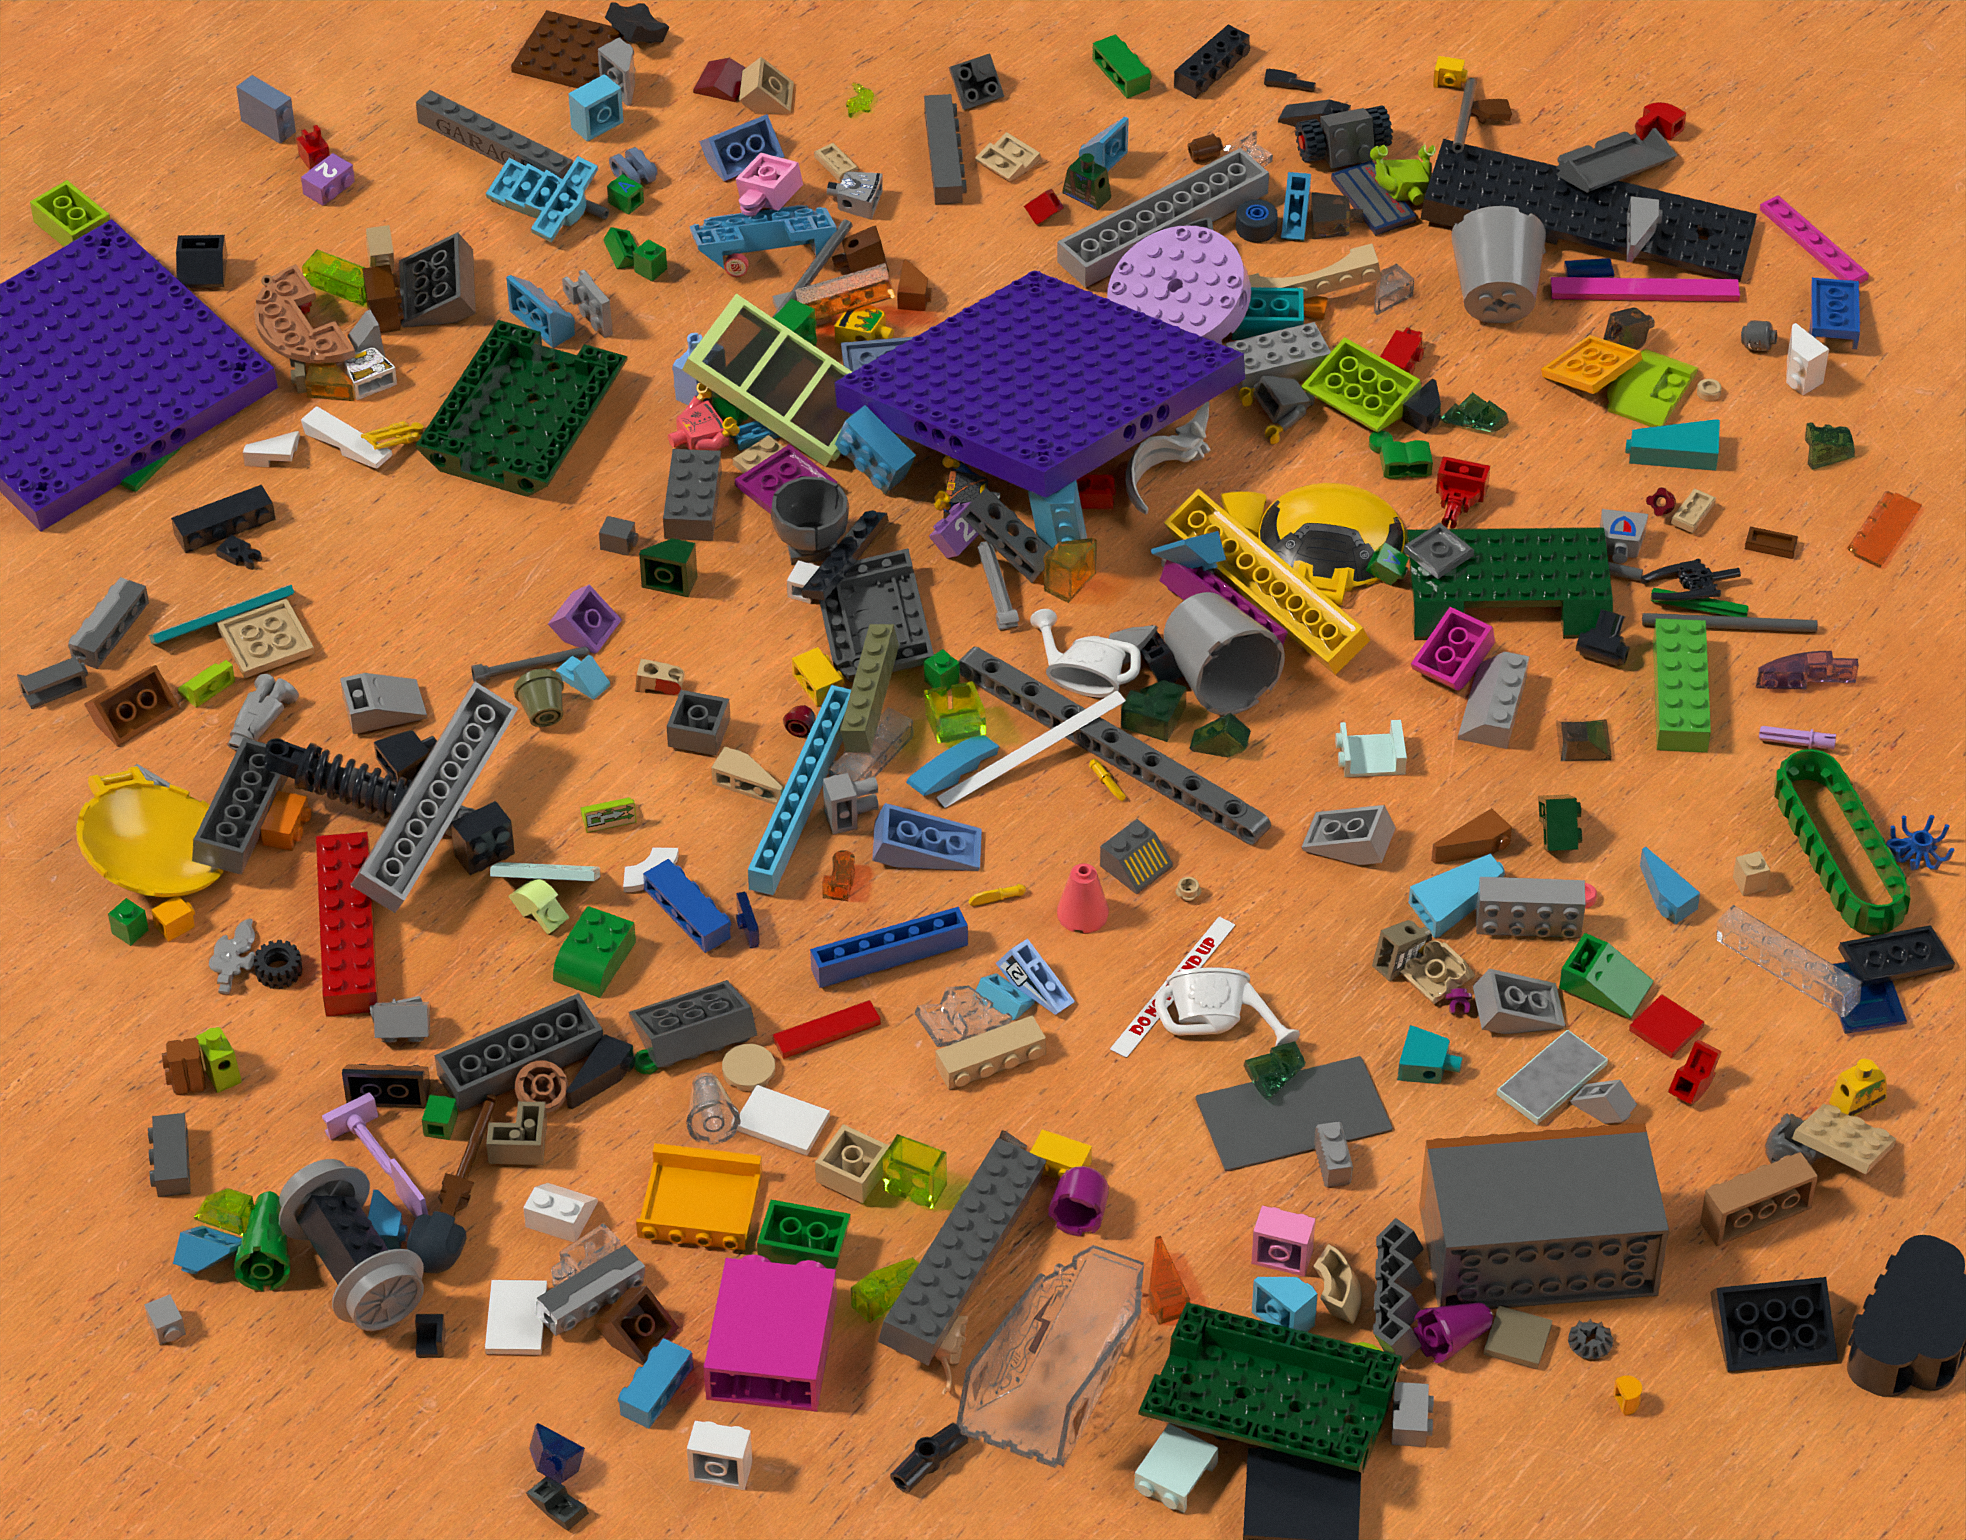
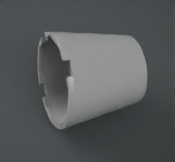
M1492 206L1472 211L1464 216L1462 222L1454 225L1452 229V246L1466 311L1475 319L1487 323H1510L1526 317L1534 309L1546 238L1544 225L1535 215L1520 213L1519 208Z
M1199 593L1187 598L1174 609L1164 628L1165 644L1170 649L1197 700L1211 713L1232 715L1253 707L1259 702L1258 698L1267 689L1271 691L1280 678L1285 654L1278 638L1216 593Z

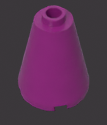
M1482 1303L1425 1308L1415 1315L1414 1320L1418 1319V1327L1414 1328V1333L1422 1345L1420 1349L1426 1357L1432 1356L1436 1359L1433 1362L1441 1363L1450 1359L1490 1329L1493 1315L1491 1310Z

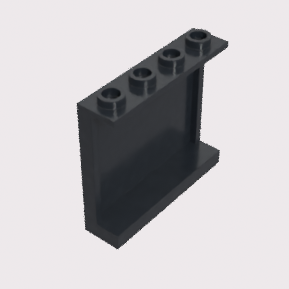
M1263 1447L1256 1449L1248 1448L1243 1540H1359L1361 1472Z

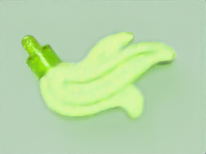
M852 83L854 91L858 95L846 102L849 118H852L853 114L860 110L864 112L871 111L869 105L874 99V93L872 90L864 88L860 83Z

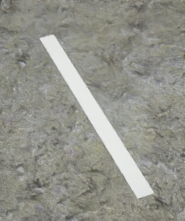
M1118 690L936 798L944 808L948 807L1124 703L1126 700Z

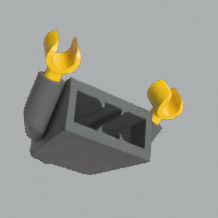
M1262 376L1260 381L1253 385L1254 388L1243 387L1239 391V398L1242 400L1243 406H1250L1254 401L1253 396H1255L1272 422L1279 424L1277 426L1270 425L1265 430V438L1272 435L1270 444L1278 443L1280 440L1279 433L1282 430L1287 431L1306 415L1308 406H1312L1315 401V397L1304 392L1296 380L1276 376Z

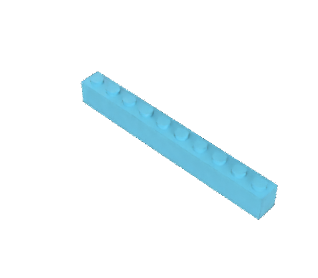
M831 685L748 868L749 890L774 895L822 788L823 779L827 777L843 741L840 730L851 689Z

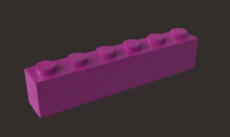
M1166 560L1159 581L1169 591L1177 594L1183 600L1199 593H1216L1272 632L1283 646L1288 631L1209 570L1203 571L1202 567L1191 569Z

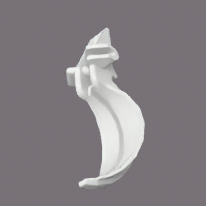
M1209 402L1204 403L1197 410L1196 415L1190 422L1176 428L1178 436L1149 437L1140 444L1131 457L1126 469V491L1130 501L1138 511L1145 515L1148 514V507L1141 499L1136 485L1143 473L1151 466L1168 460H1180L1182 462L1197 461L1203 459L1204 454L1210 452L1208 444L1203 442L1204 438H1206L1205 431L1209 418Z

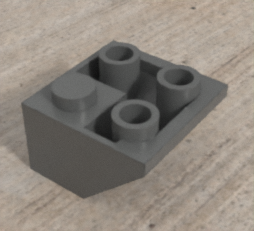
M990 53L948 67L963 110L1004 97Z

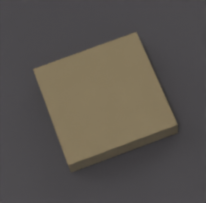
M1499 1306L1484 1348V1355L1538 1369L1553 1320Z

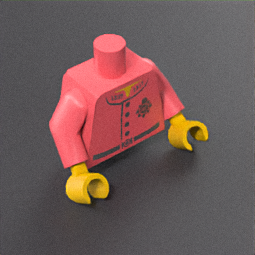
M699 382L696 386L699 395L694 396L686 409L676 418L677 431L668 434V440L673 448L685 444L688 450L718 451L720 448L729 446V435H737L740 429L736 425L737 421L734 418L728 417L723 422L709 401L704 402V398L712 397V390Z

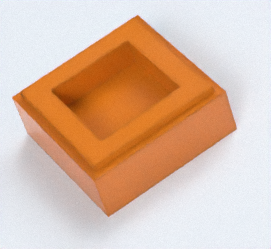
M1313 296L1305 298L1304 317L1324 319L1328 297Z

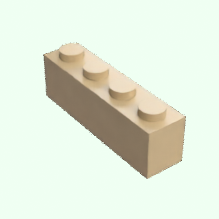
M390 225L366 228L369 267L390 264L391 271H394V252Z
M1032 1015L935 1050L936 1068L949 1090L962 1087L969 1082L980 1078H987L999 1071L1014 1068L1018 1064L1029 1060H1036L1046 1055V1037Z

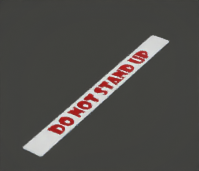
M1218 917L1172 974L1183 970L1201 968L1235 924ZM1167 981L1164 982L1110 1048L1112 1051L1128 1057L1159 1019L1155 1008V999L1159 991L1168 986ZM1173 995L1167 998L1165 1002L1166 1008L1174 1001Z

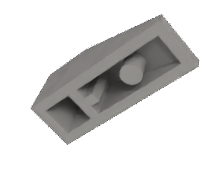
M1631 197L1627 212V262L1634 260L1655 233L1657 223L1661 224L1663 210L1659 209V200L1640 197Z

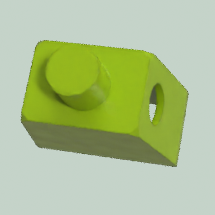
M220 1027L209 1028L206 1032L197 1035L195 1038L199 1040L204 1071L216 1092L219 1093L242 1083L235 1052ZM220 1062L225 1065V1069H218Z

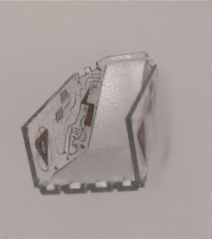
M1092 1245L1073 1255L1072 1263L1065 1267L1060 1263L1055 1265L1052 1274L1048 1276L1042 1273L1038 1274L966 1368L956 1425L959 1426L958 1429H961L960 1434L978 1441L983 1437L984 1443L1003 1450L1011 1447L1010 1452L1031 1460L1036 1456V1462L1056 1468L1058 1465L1064 1466L1070 1458L1140 1318L1144 1262Z

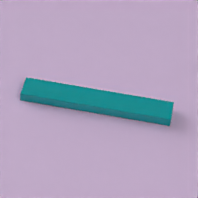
M286 585L148 636L151 643L158 644L291 596L295 592L292 585Z

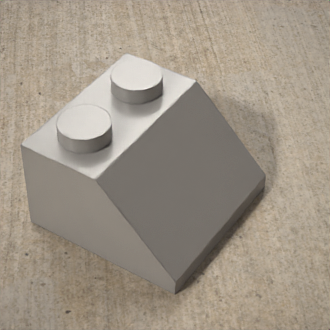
M617 38L598 49L600 76L605 74L621 87L622 102L629 106L632 103L635 87L634 50L630 44H626L622 39Z

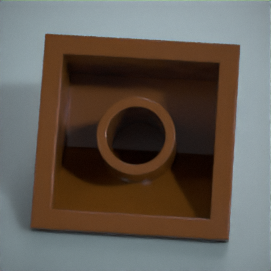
M647 1286L629 1288L595 1324V1327L613 1348L641 1365L646 1363L648 1355L654 1346L657 1347L663 1338L668 1340L679 1328Z

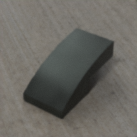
M549 1476L543 1478L526 1492L528 1498L541 1511L567 1531L589 1514L586 1505L568 1495L565 1486Z

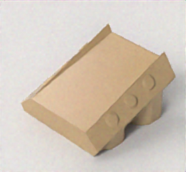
M1436 940L1430 941L1424 946V955L1420 958L1410 959L1405 964L1404 969L1399 971L1412 986L1433 1004L1444 998L1446 994H1450L1451 989L1460 987L1475 976L1464 959L1445 942L1441 943Z

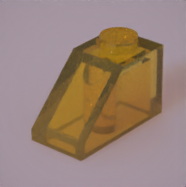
M310 363L305 379L307 398L355 401L353 381L335 363Z

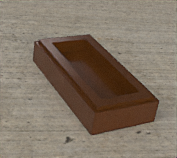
M1750 526L1744 549L1793 559L1798 536Z

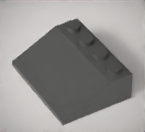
M458 232L399 260L400 293L402 299L400 306H402L404 320H401V325L404 328L457 323L476 314L473 249Z
M728 980L629 1012V1017L645 1049L648 1050L650 1059L657 1068L670 1067L677 1061L695 1059L702 1053L719 1051L726 1045L735 1042L743 1043L751 1037L757 1036L751 1006Z

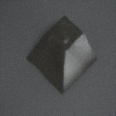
M1607 719L1556 720L1560 761L1611 760Z

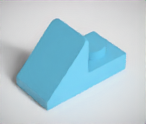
M588 655L582 661L571 656L556 669V672L562 676L564 682L593 700L610 686V681L591 655Z

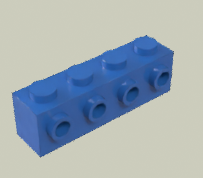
M668 858L643 873L644 890L704 953L731 938V921L729 917L716 908L710 897H705L700 892L698 885L685 876L680 866H675Z

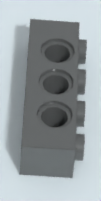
M987 488L960 515L1031 583L1058 556L1048 544L1044 543L1030 527H1027L1012 510H1009Z

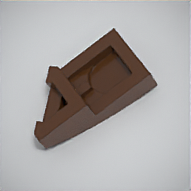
M1485 99L1473 102L1471 113L1479 117L1478 121L1482 124L1485 123L1486 118L1510 121L1512 111L1508 99Z

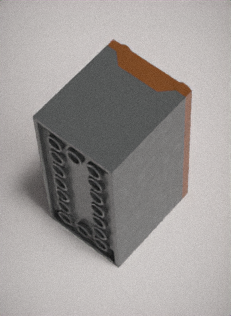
M1645 1123L1426 1140L1419 1208L1438 1307L1482 1303L1489 1309H1498L1499 1306L1511 1308L1658 1296L1669 1228Z

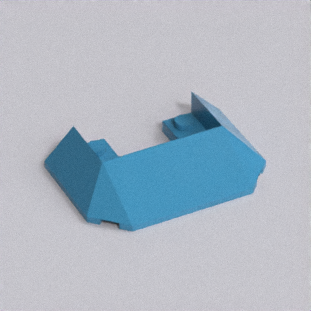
M805 205L781 207L779 211L773 209L760 210L753 216L737 213L709 217L704 220V224L700 227L699 224L690 226V232L698 250L723 269V256L733 253H747L810 244L817 256L829 238L837 231V227L827 208L818 207L816 211H813Z

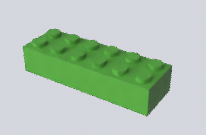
M1656 618L1653 634L1657 750L1708 753L1711 728L1706 620Z

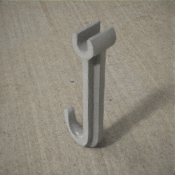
M986 541L981 542L980 546H978V551L997 610L996 623L998 629L1018 627V613L1016 609H1012L995 550Z

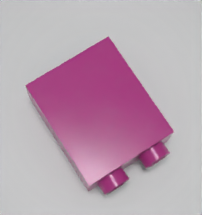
M747 1255L742 1259H725L704 1363L706 1400L817 1412L837 1305L836 1269H827L821 1263L809 1260L801 1261L796 1265L772 1263L769 1259L760 1255Z

